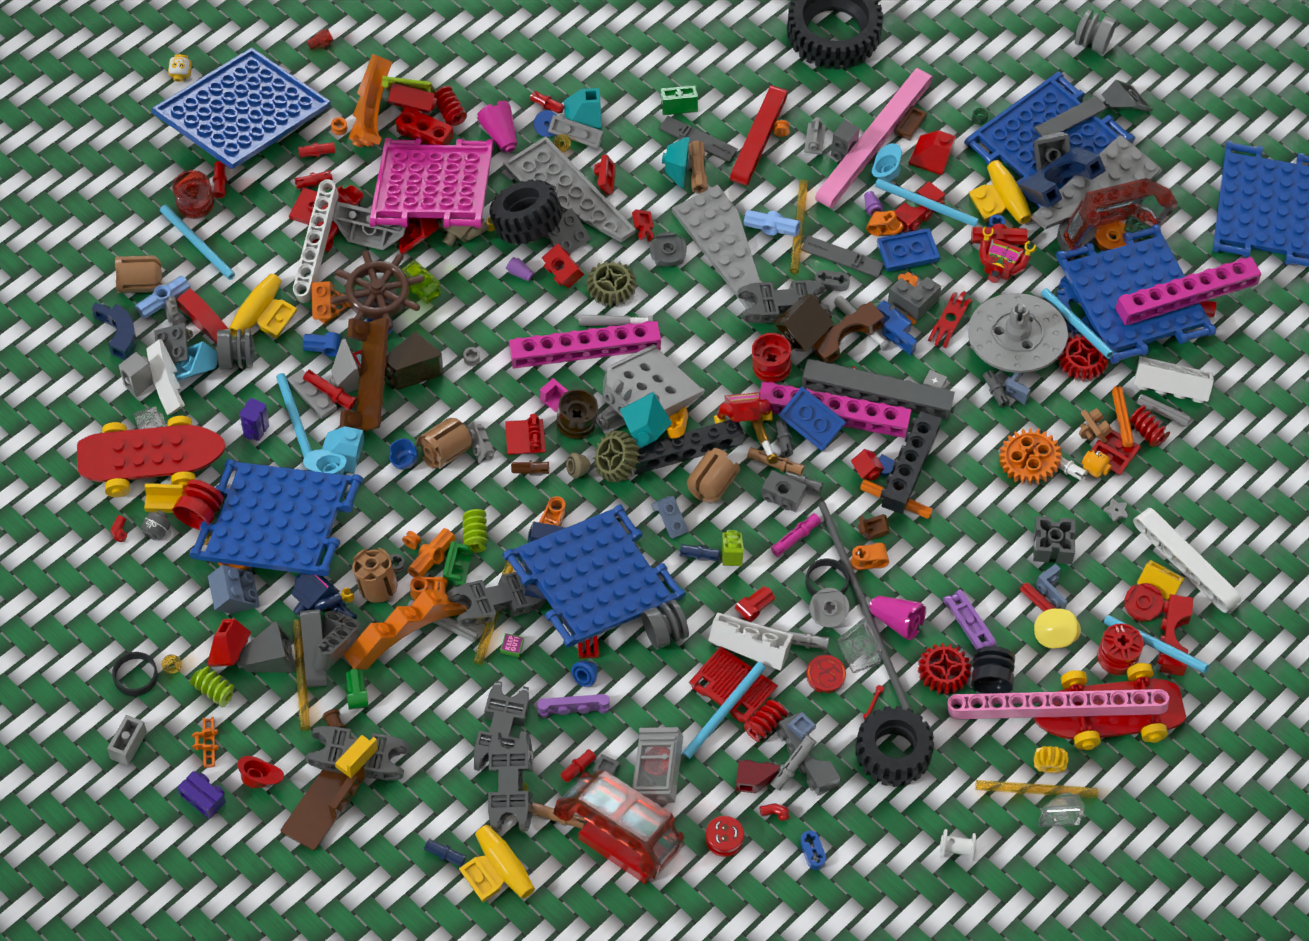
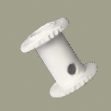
M945 829L940 842L941 858H944L945 852L969 855V862H972L976 853V834L973 833L971 839L947 836V829Z

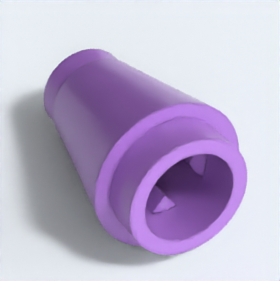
M866 192L864 194L866 213L872 217L876 211L883 212L884 206L874 192Z
M513 257L506 266L509 274L528 282L534 275V272L519 258Z

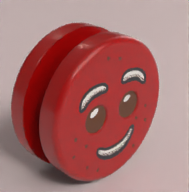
M716 817L707 826L706 845L715 855L721 857L732 856L743 845L744 830L740 822L733 817Z

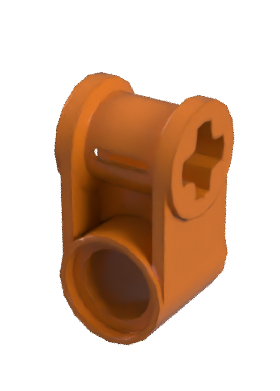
M876 211L873 213L866 229L874 236L896 235L902 231L903 224L901 221H898L894 211Z
M558 496L552 497L548 501L539 522L561 527L566 514L564 499ZM554 507H560L561 509H559V510H554L553 508H554Z
M875 543L872 545L856 546L852 551V558L850 560L852 568L861 571L886 567L889 564V558L885 544Z
M415 577L410 582V596L416 600L423 590H437L441 595H447L445 591L448 580L443 577ZM420 587V588H423V589H422V590H416L415 588Z

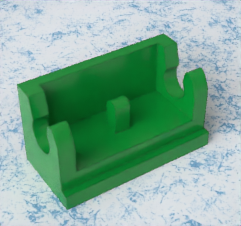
M695 85L660 89L663 115L698 112V95Z
M451 541L443 571V578L448 580V585L459 587L466 583L473 556L470 546Z

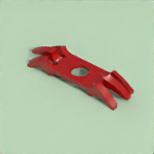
M963 291L958 296L955 304L953 302L957 292L951 295L945 310L929 336V342L933 340L939 329L940 331L934 345L938 346L944 334L948 333L943 348H947L954 330L967 307L972 302V299L968 298L964 302L963 307H961L967 293L966 291ZM953 314L956 320L950 322L946 320L945 316Z

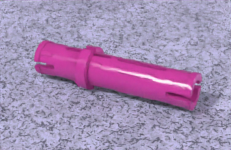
M813 513L805 521L799 522L794 530L770 547L772 553L779 557L801 538L807 537L812 529L821 524L819 516Z

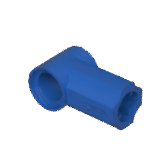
M328 332L325 335L305 334L303 338V351L323 352L326 356L336 357L342 337L335 332Z

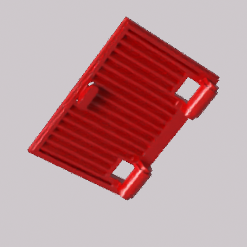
M720 646L689 681V684L693 690L702 696H708L722 706L752 670V667ZM761 674L730 710L731 716L741 723H746L775 691L778 685ZM702 678L709 682L706 687L699 684ZM740 705L748 709L745 714L737 710Z

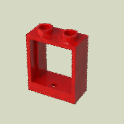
M392 83L387 104L403 108L408 106L419 112L429 114L431 110L435 109L437 99L434 98L435 93Z

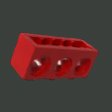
M408 106L405 107L396 120V132L414 140L419 138L425 145H449L454 138L453 126Z

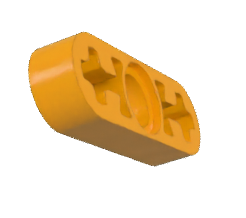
M686 406L669 416L672 424L666 429L669 438H677L685 433L688 420Z

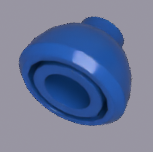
M585 660L575 663L571 669L575 682L582 687H591L597 680V665L592 661Z

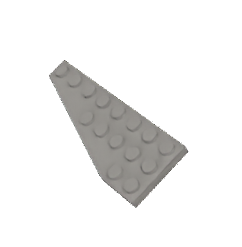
M1119 135L1099 154L1105 167V172L1093 180L1082 176H1074L1059 190L1062 200L1049 208L1040 207L1033 214L1032 219L1044 229H1048L1063 223L1066 219L1078 217L1081 213H1088L1110 204L1111 201L1120 200L1128 194L1139 192L1160 172L1161 168L1122 135Z
M546 136L503 163V167L518 183L530 179L534 181L538 179L549 183L555 189L563 211L572 208L579 220L622 243L636 233V229Z
M716 185L672 207L674 216L746 309L752 308L754 305L749 301H745V299H740L737 291L745 285L760 283V279L738 210L722 189Z

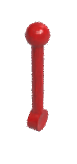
M882 685L876 686V694L867 713L863 715L864 720L871 714L879 694L883 693L884 687Z

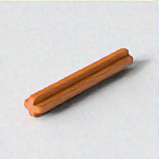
M1115 386L1113 387L1112 395L1124 447H1132L1134 440L1123 388Z
M866 479L863 480L860 487L861 490L879 498L884 488ZM909 499L906 510L929 519L932 514V508Z

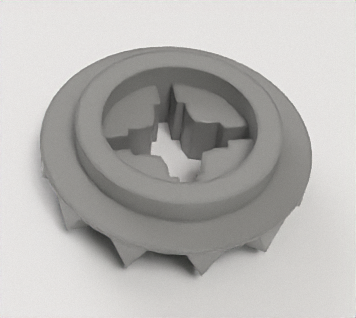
M168 296V300L165 302L168 323H171V326H174L178 323L177 304L174 296Z

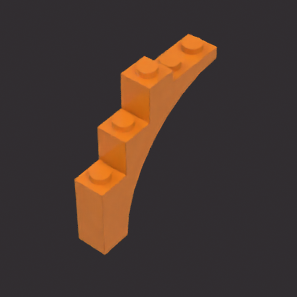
M375 54L371 56L357 92L360 98L353 113L356 120L349 135V139L353 141L352 144L361 148L363 145L367 147L369 145L373 146V143L379 145L382 139L378 133L377 123L384 89L382 77L388 76L393 62Z
M423 590L411 606H397L384 623H370L344 656L353 669H368L386 650L410 633L439 619L461 615L467 608L463 604L449 602L447 595H441L437 590Z

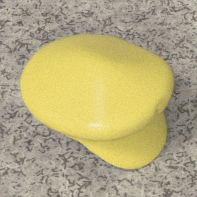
M1066 609L1046 610L1037 617L1034 624V634L1038 642L1052 649L1071 645L1079 638L1081 633L1080 624L1076 616Z

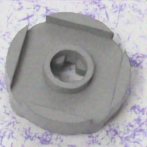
M835 588L822 589L812 596L809 605L810 615L818 625L828 628L836 627L845 620L849 613L848 599ZM827 602H830L835 607V609L831 610V613L824 610Z

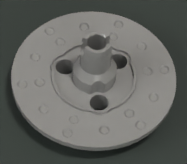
M1010 293L993 297L982 303L975 310L969 322L968 337L975 353L987 364L1007 372L1027 373L1043 369L1061 356L1066 347L1068 331L1066 322L1060 312L1047 301L1028 294Z

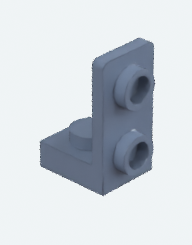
M1014 373L1005 382V394L1025 405L1029 398L1030 389L1024 384L1017 383L1023 373Z
M667 496L651 503L653 511H659L671 539L688 532L674 496Z
M1054 564L1038 576L1036 586L1038 591L1045 595L1056 608L1066 609L1067 600L1053 587L1059 580L1061 571L1060 567Z

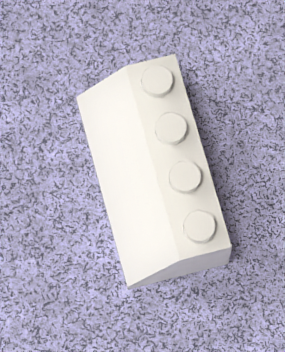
M1139 356L1134 385H1137V388L1141 390H1148L1150 388L1156 390L1155 392L1166 395L1167 393H1172L1174 397L1180 399L1189 397L1193 398L1194 402L1203 403L1204 401H1209L1214 378L1212 372Z

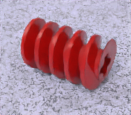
M444 86L437 90L434 98L437 99L436 106L445 122L450 126L462 124L467 118V113L453 92L452 87Z
M1143 405L1132 414L1130 425L1134 426V429L1144 437L1145 441L1149 442L1151 447H1157L1167 440L1170 432L1164 433L1166 426L1159 428L1161 421L1154 423L1156 416L1149 418L1151 411L1148 410L1144 413L1146 406Z
M768 700L766 705H763L760 711H757L755 716H752L744 724V729L753 740L759 743V737L765 739L767 737L765 732L771 734V727L776 729L778 727L776 721L779 723L783 720L782 717L787 718L788 713L780 703Z

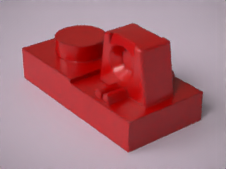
M606 154L601 156V162L594 164V174L599 177V188L609 195L614 193L615 163Z

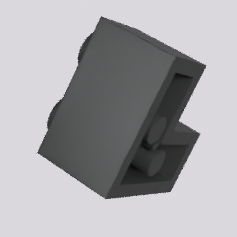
M926 277L914 287L900 278L889 289L888 302L907 312L910 317L918 321L939 301L941 285Z

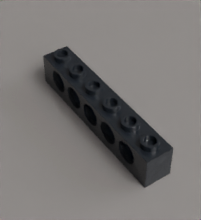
M920 411L918 418L914 417L911 424L912 432H907L905 438L907 443L905 446L902 445L898 456L901 457L894 462L892 468L894 473H890L887 478L886 484H888V487L883 488L880 499H883L881 507L903 515L937 437L942 418Z
M727 420L685 432L677 438L666 437L655 440L637 451L640 454L637 457L640 463H636L635 467L637 470H633L634 475L704 456L708 450L712 451L713 448L726 450L743 445L744 432L740 422Z

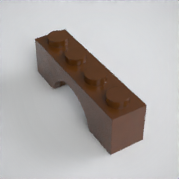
M871 301L867 304H862L856 312L845 316L839 324L831 326L812 346V352L821 362L831 364L841 357L839 346L845 336L853 332H863L872 335L883 327L885 323L883 314Z

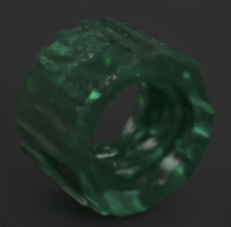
M977 108L973 111V123L983 125L987 122L988 112L984 108Z

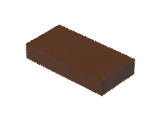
M911 106L896 127L894 134L910 141L926 119L927 113Z

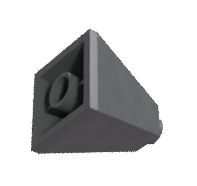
M277 621L249 642L241 650L237 661L238 667L240 669L243 668L246 672H297L289 636Z

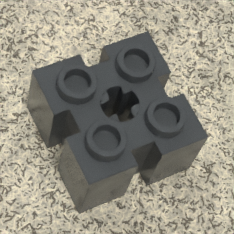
M1036 516L1033 527V541H1035L1033 561L1049 563V559L1052 558L1056 559V563L1072 564L1075 555V519L1060 518L1059 522H1052V517Z

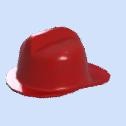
M244 756L237 763L242 782L251 788H263L266 785L277 784L284 778V772L280 768L254 756Z

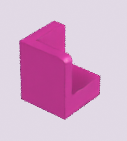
M553 378L540 389V400L554 412H557L559 400L568 390Z

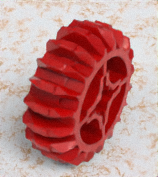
M1077 335L1073 338L1069 337L1063 353L1058 358L1059 367L1063 368V373L1068 372V378L1074 376L1075 381L1081 378L1082 382L1086 378L1090 382L1093 380V377L1097 379L1100 374L1104 373L1108 365V359L1083 335L1081 337ZM1075 350H1076V352L1073 353V355H1070V356H1069V354H1070L1072 351H1075ZM1097 360V362L1094 365H1090V363H1093V361Z
M942 643L940 647L936 644L933 645L932 649L928 647L926 653L923 652L921 654L917 671L920 674V680H924V687L930 685V692L936 689L937 694L944 691L945 695H947L949 691L955 694L957 689L961 691L963 685H967L972 667L969 664V657H965V651L959 653V646L953 649L951 643L948 647H945L944 643ZM940 658V661L930 664L932 661ZM955 674H959L957 677L949 679L950 676H955Z

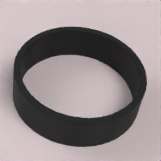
M824 558L815 561L809 566L805 584L811 596L818 591L810 585L808 577L814 569L821 566H831L842 572L846 584L840 592L843 595L846 593L849 574L842 563L834 559Z
M129 652L122 655L115 662L112 676L115 686L121 693L128 696H141L148 693L155 686L158 679V671L154 660L149 655L143 652ZM132 659L145 660L154 667V675L151 681L138 689L125 688L116 680V674L120 666Z

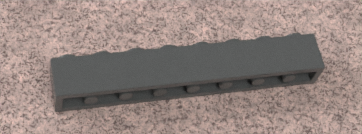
M807 359L801 387L803 386L807 389L838 396H848L858 400L865 399L869 402L885 403L896 407L902 406L906 409H911V412L919 414L922 411L945 420H949L955 394L954 391L946 388L940 389L928 384L922 385L910 380H900L892 376H882L874 372H864L855 368H846L837 364H829Z

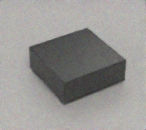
M601 754L593 769V774L611 782L620 762Z

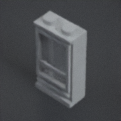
M678 727L639 728L640 735L631 796L636 803L641 805H647L648 803L662 805L675 803L683 735Z

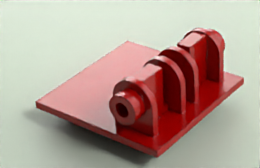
M530 414L528 420L505 421L507 455L546 452L543 419H539L537 414Z

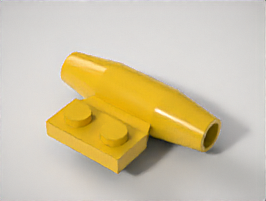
M999 160L991 162L987 169L993 185L984 184L969 191V196L982 219L986 223L992 215H1001L1007 209L1019 224L1028 223L1032 219V215L1026 198L1014 177Z
M269 274L252 290L238 309L229 327L232 335L236 337L237 330L241 329L243 336L245 328H252L257 323L265 333L276 339L279 337L296 314L297 308L282 299H274L282 283L277 275Z
M489 825L482 826L476 831L475 836L485 856L474 857L459 868L460 872L483 903L498 893L504 882L521 899L527 898L535 891V888L525 867L505 840Z

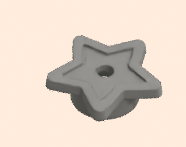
M1111 499L1110 506L1103 510L1108 513L1112 521L1122 517L1128 518V514L1125 511L1126 502L1118 503Z

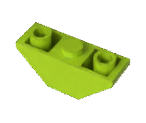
M736 530L722 532V565L742 566L744 551L742 533H738Z

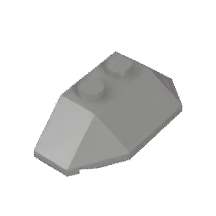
M341 202L336 203L333 220L348 242L385 250L404 236L406 227H401V225H377L376 227H370L371 209Z

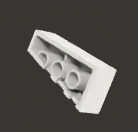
M717 613L712 623L708 641L781 671L789 654L793 634Z

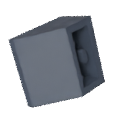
M222 565L208 576L214 610L231 614L260 606L253 572Z

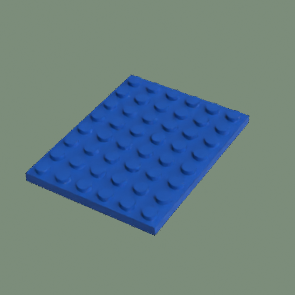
M250 48L154 106L152 114L226 166L234 169L329 108L331 101L255 49Z

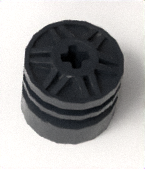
M985 646L974 651V670L971 681L973 689L982 694L1009 693L1012 691L1015 668L1014 653L1006 648L997 646Z

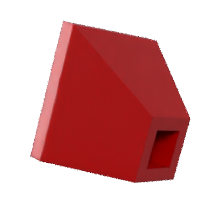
M223 619L214 635L207 665L209 667L234 665L239 659L241 650L247 644L251 632L236 619Z

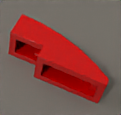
M191 288L176 299L178 308L191 318V323L217 344V331L228 329L227 326L206 302Z

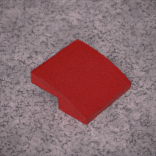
M1113 430L1105 436L1108 440L1106 443L1097 440L1090 452L1098 450L1109 456L1110 470L1121 475L1136 456L1141 446L1134 442L1132 447H1124L1121 434Z

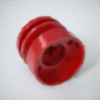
M766 333L754 341L752 345L753 372L756 377L764 382L777 383L784 380L790 374L792 369L791 345L784 336L776 333Z
M192 479L185 485L181 493L182 496L178 498L172 511L175 517L182 523L201 530L200 525L203 521H206L207 525L212 523L215 517L214 513H217L224 499L222 494L210 484Z
M1124 623L1114 624L1107 628L1103 633L1097 652L1098 663L1102 669L1113 675H1126L1127 669L1138 663L1144 645L1143 637L1139 631L1133 626Z

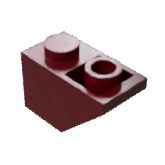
M752 760L739 761L735 791L756 794L776 777L779 772V765L771 762L755 763Z

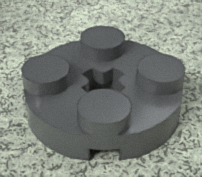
M664 232L652 240L650 255L657 266L671 267L684 262L687 245L683 238L680 239L677 237V234L672 232ZM666 247H669L672 251H665Z

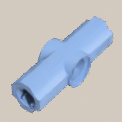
M749 210L745 214L744 226L762 229L764 233L772 236L781 233L796 237L800 232L801 222L784 218L775 211L765 214Z
M180 275L167 285L157 286L152 295L136 304L135 307L140 316L146 319L158 310L166 309L165 302L168 300V296H174L176 299L191 287L186 278Z

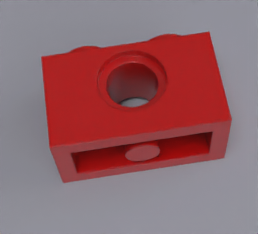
M558 243L542 257L545 262L543 266L549 273H554V280L560 286L564 285L569 289L585 275L568 252Z

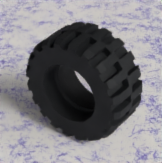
M530 179L525 182L520 181L515 185L512 184L509 188L503 189L500 194H497L494 201L491 202L489 214L499 237L507 243L519 245L520 243L528 244L531 241H538L539 238H544L549 232H553L555 226H558L562 219L563 210L553 186L542 180L537 179L534 181Z
M886 706L883 711L880 709L873 711V716L869 714L864 722L861 723L856 740L855 755L857 756L859 766H863L862 771L866 775L870 774L873 781H882L881 784L885 786L888 783L893 784V787H899L900 783L906 786L911 784L912 779L917 781L921 778V774H925L934 750L933 732L929 731L930 725L928 722H923V717L919 713L915 715L913 710L909 708L903 710L902 706H896L895 709H891V706ZM884 735H900L910 742L913 752L903 758H891L884 755L878 749L876 741Z

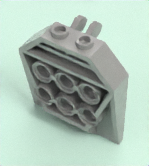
M654 344L607 366L603 379L602 398L622 416L621 408L654 391L667 415L671 416L703 395L705 389L700 388L660 352Z

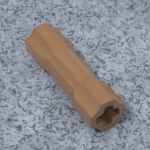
M697 140L689 144V158L692 164V192L700 194L708 190L707 176L704 170V143Z

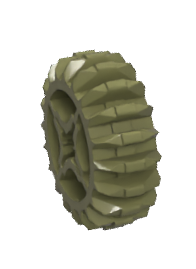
M605 260L603 265L598 263L597 267L591 269L587 278V291L590 293L591 298H595L596 303L601 301L603 306L606 303L610 307L612 304H616L618 307L619 302L625 304L626 299L630 300L635 293L636 276L633 274L632 268L628 269L627 264L622 266L620 261L617 264L613 260L611 263H607Z
M624 431L606 433V437H601L602 442L597 443L598 449L594 450L596 452V456L593 457L596 460L594 464L597 468L596 472L600 474V477L610 482L627 480L628 476H632V470H637L635 467L636 463H640L637 460V457L640 456L637 452L640 447L636 445V441L631 434Z

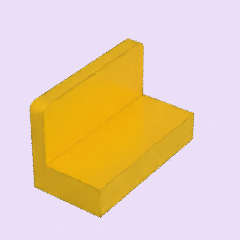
M145 484V512H157L160 510L164 513H173L172 509L178 498L182 496L181 493L184 486Z
M1150 560L1146 564L1137 584L1148 583L1154 585L1160 590L1162 597L1168 600L1170 594L1175 595L1185 578Z
M361 735L338 759L335 767L352 778L378 750L377 739L373 737L371 740H368Z

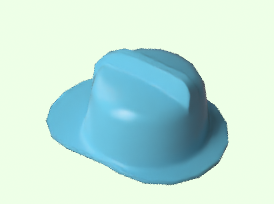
M891 143L879 150L872 168L873 176L889 183L899 176L901 172L900 159L902 156V149L899 145Z
M320 449L305 455L303 463L310 471L343 475L347 459L343 455Z

